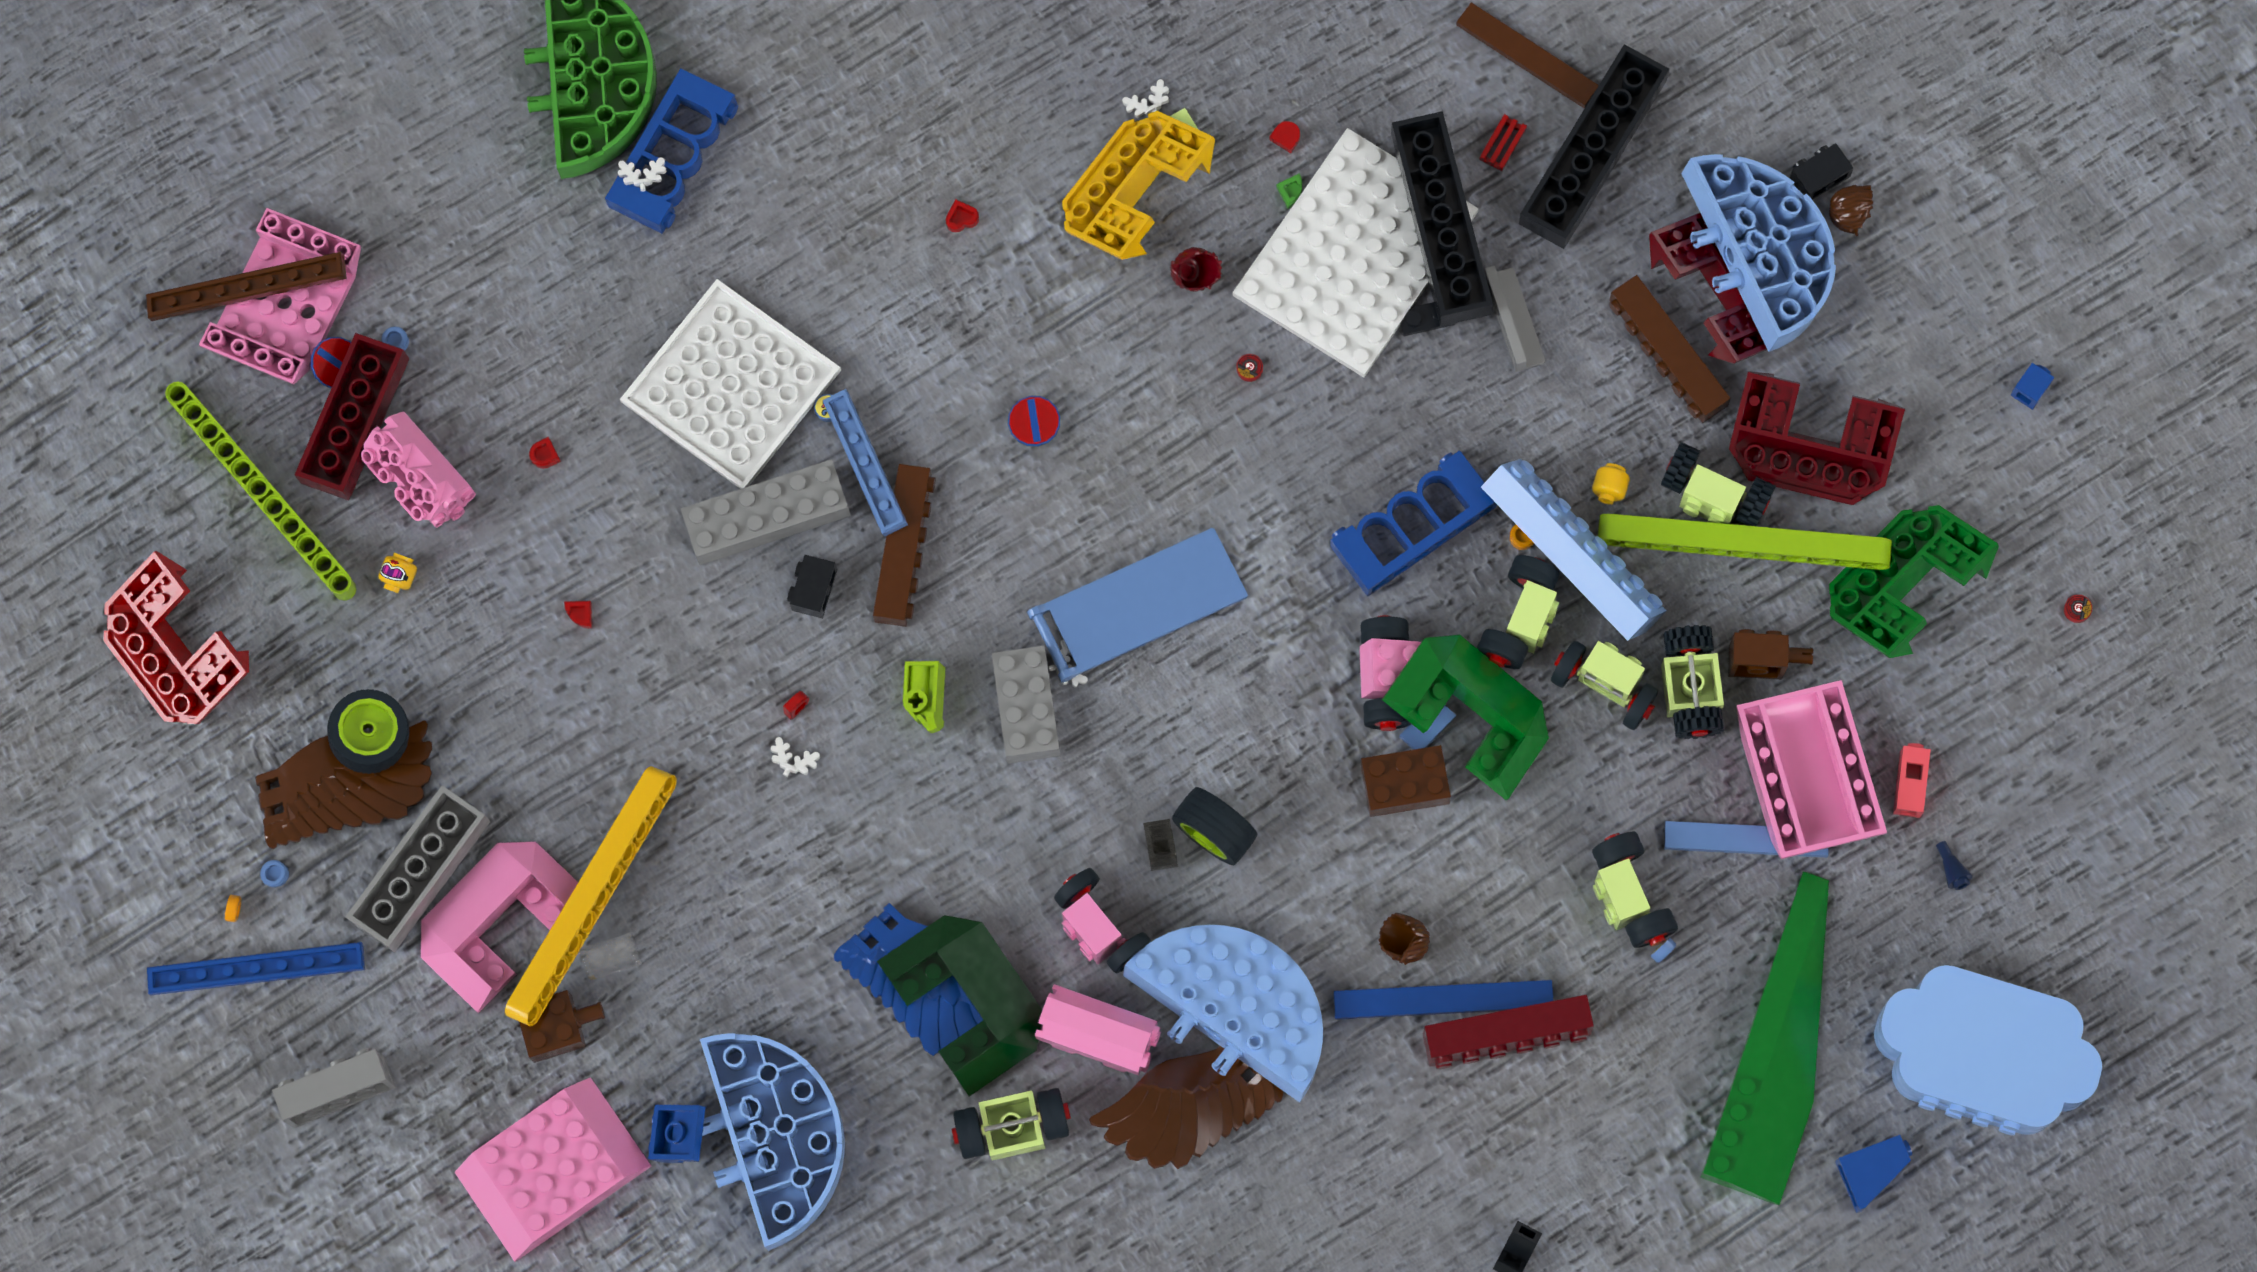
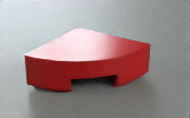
M565 601V610L570 619L580 627L592 629V602Z

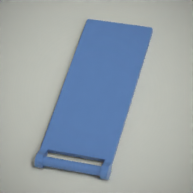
M1210 528L1056 599L1029 609L1027 614L1030 620H1034L1059 671L1058 677L1064 683L1081 673L1246 599L1248 594L1215 529ZM1050 612L1076 664L1075 667H1068L1043 616L1045 613Z

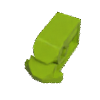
M905 661L903 706L917 723H922L927 731L930 733L938 732L944 727L945 667L939 661Z

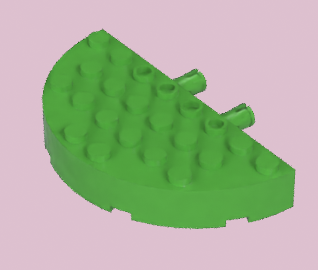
M545 0L547 47L524 48L526 65L549 62L550 95L528 96L527 101L529 103L527 104L529 113L553 111L556 167L561 179L589 173L614 160L633 143L651 113L657 88L655 58L643 26L636 14L623 0Z

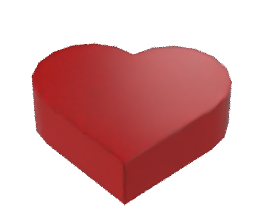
M955 199L946 216V226L951 232L955 233L962 231L965 227L973 228L979 222V213L974 207Z

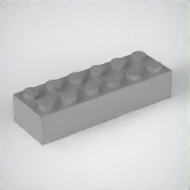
M832 459L681 508L699 565L851 516Z
M441 786L345 917L353 925L395 953L489 825L490 820L485 814L444 786Z

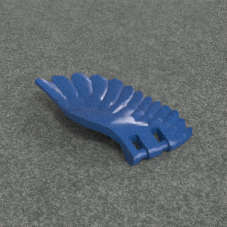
M888 903L878 917L874 916L863 926L864 930L858 935L854 934L837 949L834 954V961H841L843 970H849L852 979H859L863 987L870 986L871 994L874 998L881 997L885 1008L892 1007L894 1018L899 1023H905L910 1037H919L924 1050L934 1056L939 1053V1050L976 1026L983 1019L953 976L907 1007L877 961L928 926L906 919ZM891 919L898 923L892 930L885 925ZM871 937L878 942L872 949L865 944Z

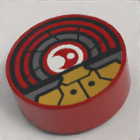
M1246 354L1238 360L1237 374L1242 380L1253 382L1261 377L1263 363L1258 356Z
M2083 595L2070 597L2064 605L2065 616L2074 623L2086 621L2092 613V604Z

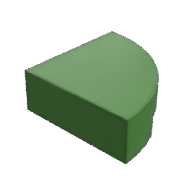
M1300 173L1276 184V188L1287 209L1295 204L1302 193Z

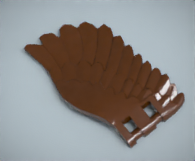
M424 720L409 727V740L405 752L393 766L381 772L371 774L359 773L345 767L334 756L329 746L328 736H325L305 746L279 768L257 775L255 779L256 785L260 787L261 792L258 794L261 811H264L265 815L263 819L264 836L268 847L275 849L277 844L286 846L289 842H300L302 837L310 838L314 835V832L320 834L328 833L329 828L338 831L342 830L343 825L354 828L362 827L363 822L371 825H380L384 818L400 820L407 817L408 808L417 805L425 798L422 787L429 782L432 775L430 767L423 764L429 758L433 749L432 742H423V738L427 733L428 723ZM279 780L280 787L271 789L270 784ZM283 805L284 812L275 815V809Z
M1219 1046L1215 1050L1166 1060L1156 1065L1125 1096L1108 1108L1091 1116L1089 1121L1093 1126L1109 1128L1104 1135V1139L1108 1143L1119 1146L1127 1142L1125 1154L1129 1160L1139 1161L1146 1158L1148 1164L1154 1169L1164 1167L1171 1162L1177 1169L1188 1165L1192 1155L1200 1158L1207 1150L1208 1145L1214 1147L1219 1142L1221 1135L1224 1138L1228 1137L1232 1127L1237 1131L1243 1122L1248 1125L1254 1118L1258 1120L1265 1110H1271L1274 1101L1277 1103L1281 1102L1283 1091L1239 1059L1235 1061L1226 1076L1220 1075V1068L1216 1072L1211 1066L1224 1050L1223 1047ZM1251 1069L1255 1076L1247 1083L1241 1075Z

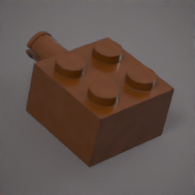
M1741 629L1739 633L1734 632L1729 645L1728 677L1782 680L1788 668V663L1813 664V648L1789 647V635H1782L1780 631L1772 630L1766 631V634H1758L1751 629Z
M568 990L554 994L534 1026L530 1027L519 1022L529 1058L536 1063L586 1047L581 1029L582 1025L604 1019L605 1014L601 1002L577 1009L573 997Z

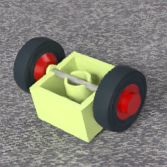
M1573 641L1566 652L1562 651L1556 659L1554 665L1557 667L1553 672L1551 682L1563 688L1569 679L1576 674L1579 676L1578 681L1624 708L1628 705L1623 725L1631 730L1637 729L1643 718L1647 720L1654 710L1655 706L1652 703L1659 691L1656 687L1646 683L1641 691L1632 698L1645 670L1641 666L1642 663L1635 657H1625L1618 652L1619 649L1609 642L1603 644L1598 641L1583 666H1581L1586 647L1578 641Z

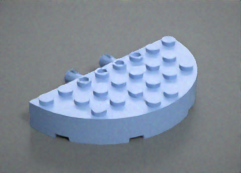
M1719 154L1690 158L1681 174L1708 227L1707 229L1692 232L1690 235L1691 243L1697 241V243L1693 244L1694 248H1700L1712 243L1716 244L1730 273L1713 277V288L1719 286V288L1715 289V292L1721 293L1737 287L1768 352L1781 348L1801 335L1811 324L1831 291L1836 270L1833 255L1835 247L1827 222L1813 200L1807 194L1803 195L1793 185L1795 182L1768 165L1738 156L1734 159L1723 157V155Z
M1197 925L1181 928L1156 938L1139 950L1125 964L1123 973L1125 978L1180 1016L1173 1027L1167 1032L1170 1039L1173 1040L1175 1037V1042L1181 1044L1194 1026L1224 1048L1223 1052L1211 1065L1216 1072L1220 1068V1075L1226 1076L1235 1061L1239 1059L1296 1101L1301 1102L1313 1081L1321 1055L1323 1043L1322 1015L1318 999L1307 976L1298 964L1281 948L1255 933L1225 925Z
M727 1033L701 1038L700 1042L721 1106L720 1113L704 1118L702 1136L726 1128L729 1131L738 1160L736 1165L713 1171L714 1177L716 1178L718 1188L740 1180L745 1183L764 1247L770 1251L784 1245L805 1231L819 1217L832 1198L840 1179L845 1155L844 1128L840 1111L831 1091L819 1073L807 1060L787 1046L757 1035Z

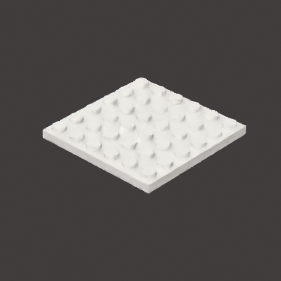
M716 279L620 398V401L742 489L750 486L813 407L817 398L825 392L840 373L841 368Z

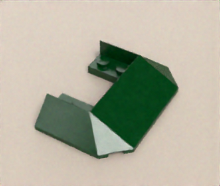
M944 915L877 961L907 1007L953 976L983 1019L976 1026L938 1051L969 1097L1037 1050L1039 1040L1036 1039L1035 1033L1036 1030H1041L1042 1024L1038 1022L1042 1008L983 922Z

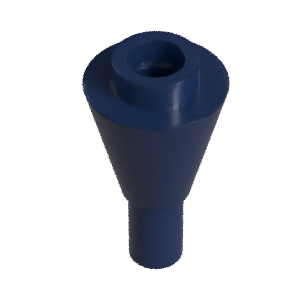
M1946 841L1938 843L1936 847L1943 859L1948 888H1955V890L1966 888L1970 884L1973 875L1952 854Z

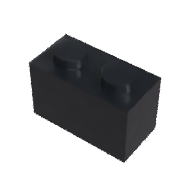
M1836 143L1830 147L1825 145L1819 148L1814 153L1815 156L1808 160L1803 158L1792 167L1790 179L1795 182L1794 186L1803 195L1807 194L1812 200L1851 177L1853 166Z
M804 555L803 561H799L796 566L795 577L798 578L795 587H790L787 597L792 611L823 619L838 570L835 562Z

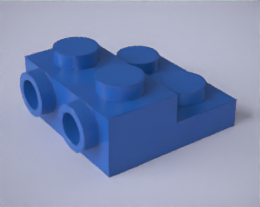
M655 1105L652 1117L651 1139L648 1147V1159L660 1163L699 1162L706 1107L700 1105Z

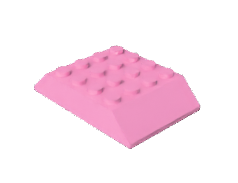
M1842 680L1736 706L1744 751L1770 840L1780 859L1887 834Z
M590 1077L564 1088L472 1152L455 1171V1174L514 1262H516L652 1166Z

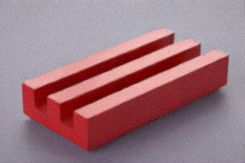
M1504 114L1480 155L1479 160L1503 171L1525 133L1527 125L1523 123L1521 125L1517 120H1511L1508 115ZM1505 125H1508L1509 127L1505 132L1503 138L1501 139L1499 145L1497 146L1495 152L1493 153L1491 159L1488 158L1487 156L1489 155L1503 128L1505 127ZM1513 130H1518L1501 162H1496Z

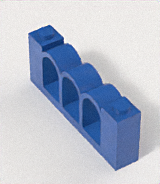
M680 68L627 159L626 164L634 163L635 168L633 172H635L636 169L641 171L645 164L650 166V161L656 163L658 157L651 153L662 134L694 150L692 159L684 165H674L665 161L664 167L667 171L665 174L674 178L677 183L671 193L663 196L654 195L648 191L642 192L640 187L634 186V184L625 185L623 182L625 177H619L618 175L605 197L608 207L663 234L666 227L670 228L676 216L673 207L681 202L685 194L683 179L694 176L700 170L703 162L700 149L709 147L718 139L720 133L719 123L726 125L727 121L733 119L736 115L738 105L735 95ZM680 104L712 120L710 128L699 135L689 134L669 124Z
M1460 450L1454 455L1452 452L1445 455L1439 461L1438 471H1431L1425 474L1418 483L1416 493L1404 491L1396 494L1389 501L1386 514L1382 512L1370 513L1362 518L1357 530L1351 525L1347 529L1341 527L1332 534L1330 541L1331 549L1367 597L1497 507L1494 500L1481 488L1484 481ZM1441 483L1446 485L1465 510L1443 524L1423 496V490L1430 484ZM1402 504L1416 506L1435 529L1433 533L1415 545L1412 544L1392 515L1393 511ZM1369 526H1385L1391 531L1405 552L1383 566L1362 537L1363 532Z

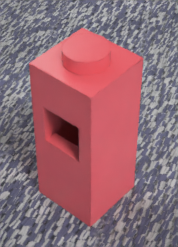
M1909 743L1908 746H1903L1900 751L1893 814L1920 818L1924 813L1931 749H1925L1922 744Z

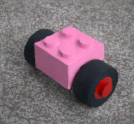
M1382 615L1366 619L1360 625L1362 643L1359 646L1361 698L1372 700L1366 701L1363 705L1364 725L1381 731H1394L1408 727L1411 723L1386 704L1382 698L1421 642L1409 641V624L1404 618Z

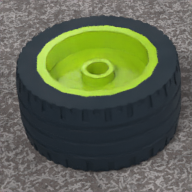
M363 689L352 692L343 697L330 714L327 725L329 746L338 761L350 770L368 774L384 771L393 766L406 750L409 740V723L406 713L392 696L382 691ZM367 728L373 729L371 733H365L363 730Z
M1195 787L1185 797L1172 816L1176 826L1191 840L1229 865H1235L1244 856L1258 835L1255 828L1241 814L1217 796L1199 787Z

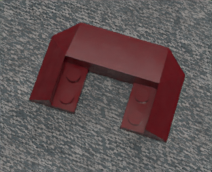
M1701 213L1652 231L1649 234L1651 269L1665 264L1675 280L1700 270L1726 310L1707 318L1703 323L1717 343V346L1708 356L1735 364L1766 351L1767 348L1738 288L1729 289L1721 293L1715 292V289L1719 288V286L1713 288V277L1730 273L1716 244L1712 243L1700 248H1694L1693 244L1697 243V241L1691 243L1690 235L1692 232L1708 228Z
M1748 371L1729 445L1730 452L1740 465L1748 481L1754 482L1755 478L1758 477L1778 488L1849 505L1856 504L1864 497L1886 485L1905 408L1879 398L1878 401L1852 395L1840 443L1789 431L1800 383L1774 377V374Z

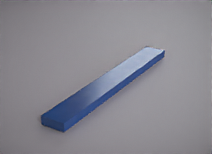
M362 942L147 967L148 994L152 996L365 970L364 947Z
M1552 980L1334 991L1335 1019L1495 1012L1553 1001Z

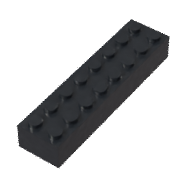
M1623 45L1520 213L1519 225L1565 249L1666 83L1669 68L1629 46Z
M1443 111L1392 122L1391 136L1440 326L1491 315L1493 303Z

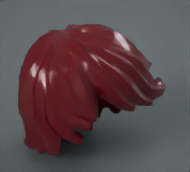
M1191 247L1179 253L1175 261H1171V277L1175 285L1181 289L1185 288L1193 292L1203 291L1205 287L1211 289L1212 285L1221 278L1222 261L1218 260V256L1214 252L1211 253L1202 248Z

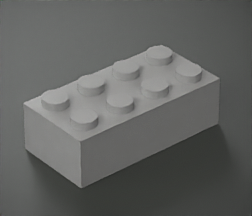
M1045 645L992 653L1007 763L1061 756Z
M366 1048L356 1052V1057L348 1060L345 1058L337 1059L330 1063V1067L321 1071L319 1068L305 1072L303 1078L295 1081L294 1079H287L278 1084L279 1087L273 1089L272 1092L282 1120L291 1127L296 1128L396 1088L386 1058L376 1049Z

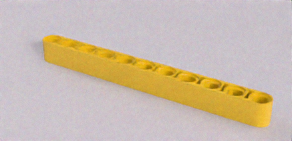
M653 766L646 768L510 996L505 1007L507 1017L530 1027L538 1022L671 797L677 783L675 775Z

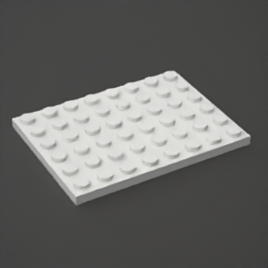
M1347 128L1233 291L1235 298L1363 378L1393 337L1410 308L1415 305L1429 284L1397 158ZM1466 201L1472 221L1478 213V208Z

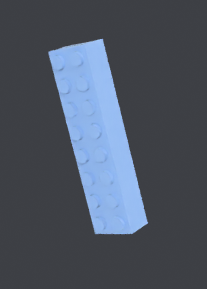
M1518 459L1502 464L1481 486L1494 502L1627 641L1646 633L1666 612L1662 606V601L1656 595L1650 594L1643 587V581L1638 576L1632 575L1625 568V562L1607 549L1606 542L1600 537L1594 536L1589 530V525L1570 511V505L1552 492L1551 485L1534 473V468L1530 463Z

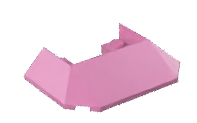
M536 842L497 843L421 920V959L479 1013L517 975L479 937L516 900L520 901L550 930L578 882Z

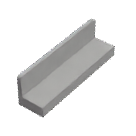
M1495 265L1485 268L1484 272L1493 307L1515 372L1544 364L1545 358L1514 268L1498 272Z

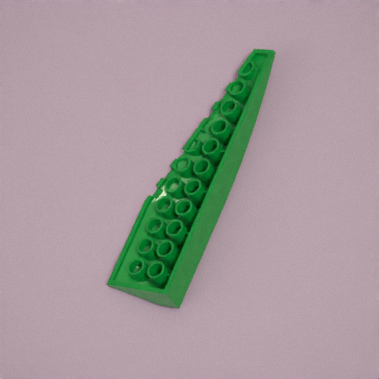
M1804 871L1802 872L1700 1176L1702 1179L1778 1206L1780 1205L1810 1115L1815 1091L1829 880Z

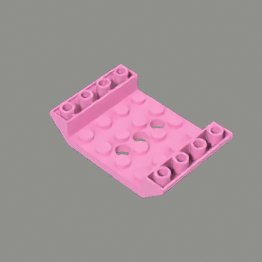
M266 208L256 228V232L260 237L243 273L342 252L345 256L347 279L270 295L262 300L252 299L226 305L218 323H209L199 346L294 385L311 370L312 352L320 341L326 339L355 280L361 246ZM283 298L292 299L291 306L287 309L279 308V302ZM308 307L314 308L315 314L311 318L306 319L302 317L304 309Z

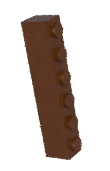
M1636 275L1613 290L1609 299L1610 308L1615 315H1621L1624 319L1627 331L1632 336H1637L1641 342L1640 346L1643 352L1648 357H1653L1657 363L1656 368L1663 377L1667 376L1671 381L1674 393L1679 398H1684L1688 404L1687 409L1695 419L1699 418L1704 423L1728 407L1731 399L1640 278Z
M899 464L894 495L908 525L886 536L873 612L875 623L907 627L908 619L913 618L914 604L911 603L912 594L917 593L919 579L915 578L916 568L921 569L923 553L919 552L920 544L925 543L927 528L923 527L924 520L930 517L931 502H928L929 492L934 493L936 478L932 477L930 468Z

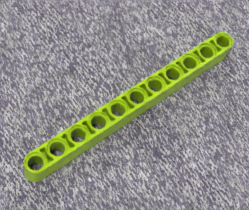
M178 381L169 384L166 388L165 396L178 414L334 596L343 601L351 599L356 593V584L344 568L183 382ZM182 392L185 393L183 399H181L180 401H175V397L177 394ZM201 411L199 418L191 419V415L194 412ZM217 430L215 437L207 438V434L210 431ZM227 449H234L231 456L223 457V453ZM245 467L250 468L247 475L239 476L241 469ZM266 486L263 494L255 495L257 488ZM282 505V510L279 513L271 514L275 506ZM299 524L298 529L294 533L287 532L291 525ZM315 543L312 551L304 552L307 544ZM331 562L329 570L320 571L323 563ZM348 581L345 589L340 591L336 589L340 582Z
M1601 514L1599 516L1597 534L1598 537L1606 542L1607 546L1876 570L1890 568L1892 546L1890 539L1882 537L1620 514Z

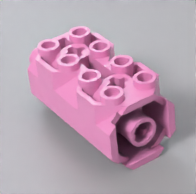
M404 411L389 416L384 420L387 425L382 429L379 426L374 428L363 444L364 450L361 452L363 462L367 464V467L382 483L396 482L395 498L414 520H429L437 528L450 519L453 521L459 519L465 513L463 508L476 496L474 490Z
M1053 985V993H1049L1038 1022L1042 1024L1041 1030H1036V1039L1049 1043L1053 1048L1067 1053H1077L1102 1062L1104 1066L1123 1073L1130 1072L1139 1076L1141 1071L1147 1072L1152 1059L1149 1052L1151 1046H1157L1161 1034L1156 1020L1061 986Z

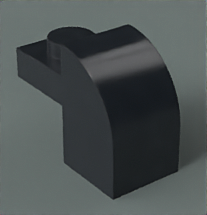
M1517 1221L1493 1270L1497 1272H1523L1542 1233Z

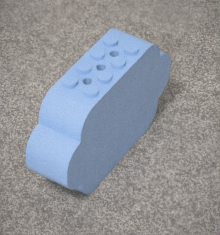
M1949 965L1939 966L1929 971L1917 985L1916 989H1904L1895 993L1880 1011L1874 1030L1877 1048L1886 1058L1894 1061L1892 1079L1901 1095L1909 1100L1918 1102L1920 1108L1930 1111L1938 1108L1946 1111L1945 1115L1961 1119L1964 1116L1972 1119V1123L1975 1125L1988 1127L1990 1124L1999 1127L2000 1132L2008 1135H2015V1133L2024 1135L2039 1133L2050 1125L2061 1112L2071 1111L2079 1107L2096 1091L2102 1071V1061L2098 1051L2089 1042L2081 1039L2083 1020L2073 1004L2054 996Z

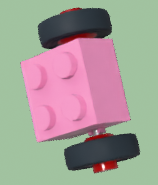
M1087 868L1066 879L1063 886L1054 896L1059 906L1066 909L1062 912L1063 922L1061 924L1063 925L1064 932L1072 941L1077 939L1080 942V951L1089 962L1094 960L1098 965L1110 956L1107 960L1108 966L1113 972L1119 973L1124 970L1125 964L1139 950L1152 941L1144 932L1128 940L1122 939L1121 933L1089 895L1100 878L1092 868Z

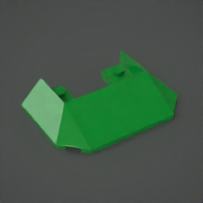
M1940 505L1929 506L1928 510L1913 512L1912 509L1902 510L1876 536L1892 541L1890 568L1876 570L1845 567L1829 584V594L1831 596L1830 617L1888 658L1913 654L1909 642L1924 628L1927 622L1923 616L1903 604L1901 600L1933 567L1962 586H1965L1976 573L1986 579L1999 545Z
M1461 635L1424 638L1382 700L1418 730L1425 733L1452 694L1492 726L1465 768L1502 798L1508 800L1549 739L1542 701L1497 664L1491 662L1486 655Z

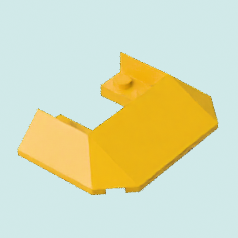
M1159 111L1149 113L1148 118L1136 122L1134 119L1123 122L1062 200L1066 219L1064 221L1065 231L1121 260L1147 254L1140 241L1155 222L1151 216L1134 209V205L1161 171L1184 182L1188 181L1197 168L1210 174L1215 138Z

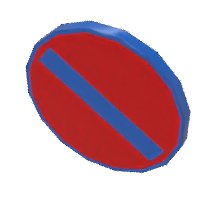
M329 337L320 341L314 348L311 355V370L314 377L322 385L332 388L351 344L349 340L342 337Z
M1028 396L1020 399L1013 405L1008 415V427L1011 435L1019 443L1038 447L1049 443L1056 436L1060 428V415L1057 407L1050 400L1041 396Z

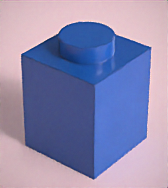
M2031 363L2014 387L2011 396L2033 410L2049 388L2054 377L2044 366Z

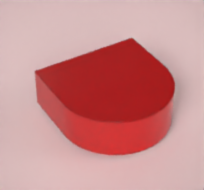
M1281 122L1271 133L1269 140L1291 153L1300 140V129L1293 122Z
M549 436L536 442L530 448L529 457L538 468H549L561 462Z
M803 691L797 692L783 705L784 714L790 720H793L808 704L809 697Z

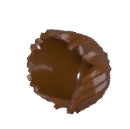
M1871 185L1844 187L1832 196L1829 216L1832 223L1839 230L1855 234L1856 236L1859 235L1858 229L1863 228V223L1867 218L1871 217L1870 210L1873 209Z
M1395 913L1391 914L1383 922L1384 925L1380 928V938L1378 940L1381 950L1386 955L1405 965L1416 962L1424 957L1429 949L1430 934L1421 921L1408 915Z

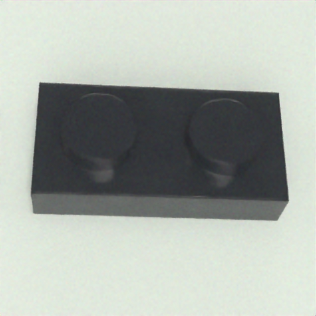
M1434 302L1411 307L1401 322L1403 336L1455 325L1453 323L1440 326Z

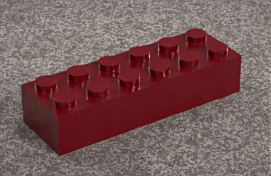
M355 333L294 474L301 484L348 501L350 500L365 465L361 457V452L364 450L363 444L374 428L377 426L381 427L408 364L409 358L404 349Z
M1586 994L1424 1026L1423 1039L1429 1067L1436 1066V1069H1445L1452 1067V1062L1463 1061V1064L1478 1062L1479 1057L1488 1055L1490 1059H1497L1506 1056V1052L1516 1050L1517 1054L1531 1052L1534 1046L1543 1045L1544 1049L1559 1046L1560 1041L1570 1040L1571 1043L1583 1042L1587 1040V1036L1591 1035L1594 1024Z

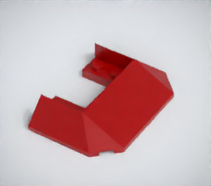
M154 551L105 603L104 615H107V630H104L103 641L163 721L200 724L249 673V650L236 651L222 631H217L192 655L165 619L190 592V589L181 579L187 570L158 551Z

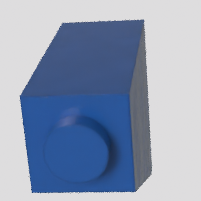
M1901 1135L1847 1154L1835 1161L1856 1213L1861 1212L1911 1161L1909 1157L1912 1156L1910 1145L1907 1140H1902Z

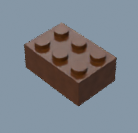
M1441 745L1361 758V771L1370 817L1450 804L1451 795Z

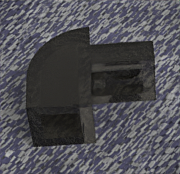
M1170 819L1143 823L1151 871L1178 867Z

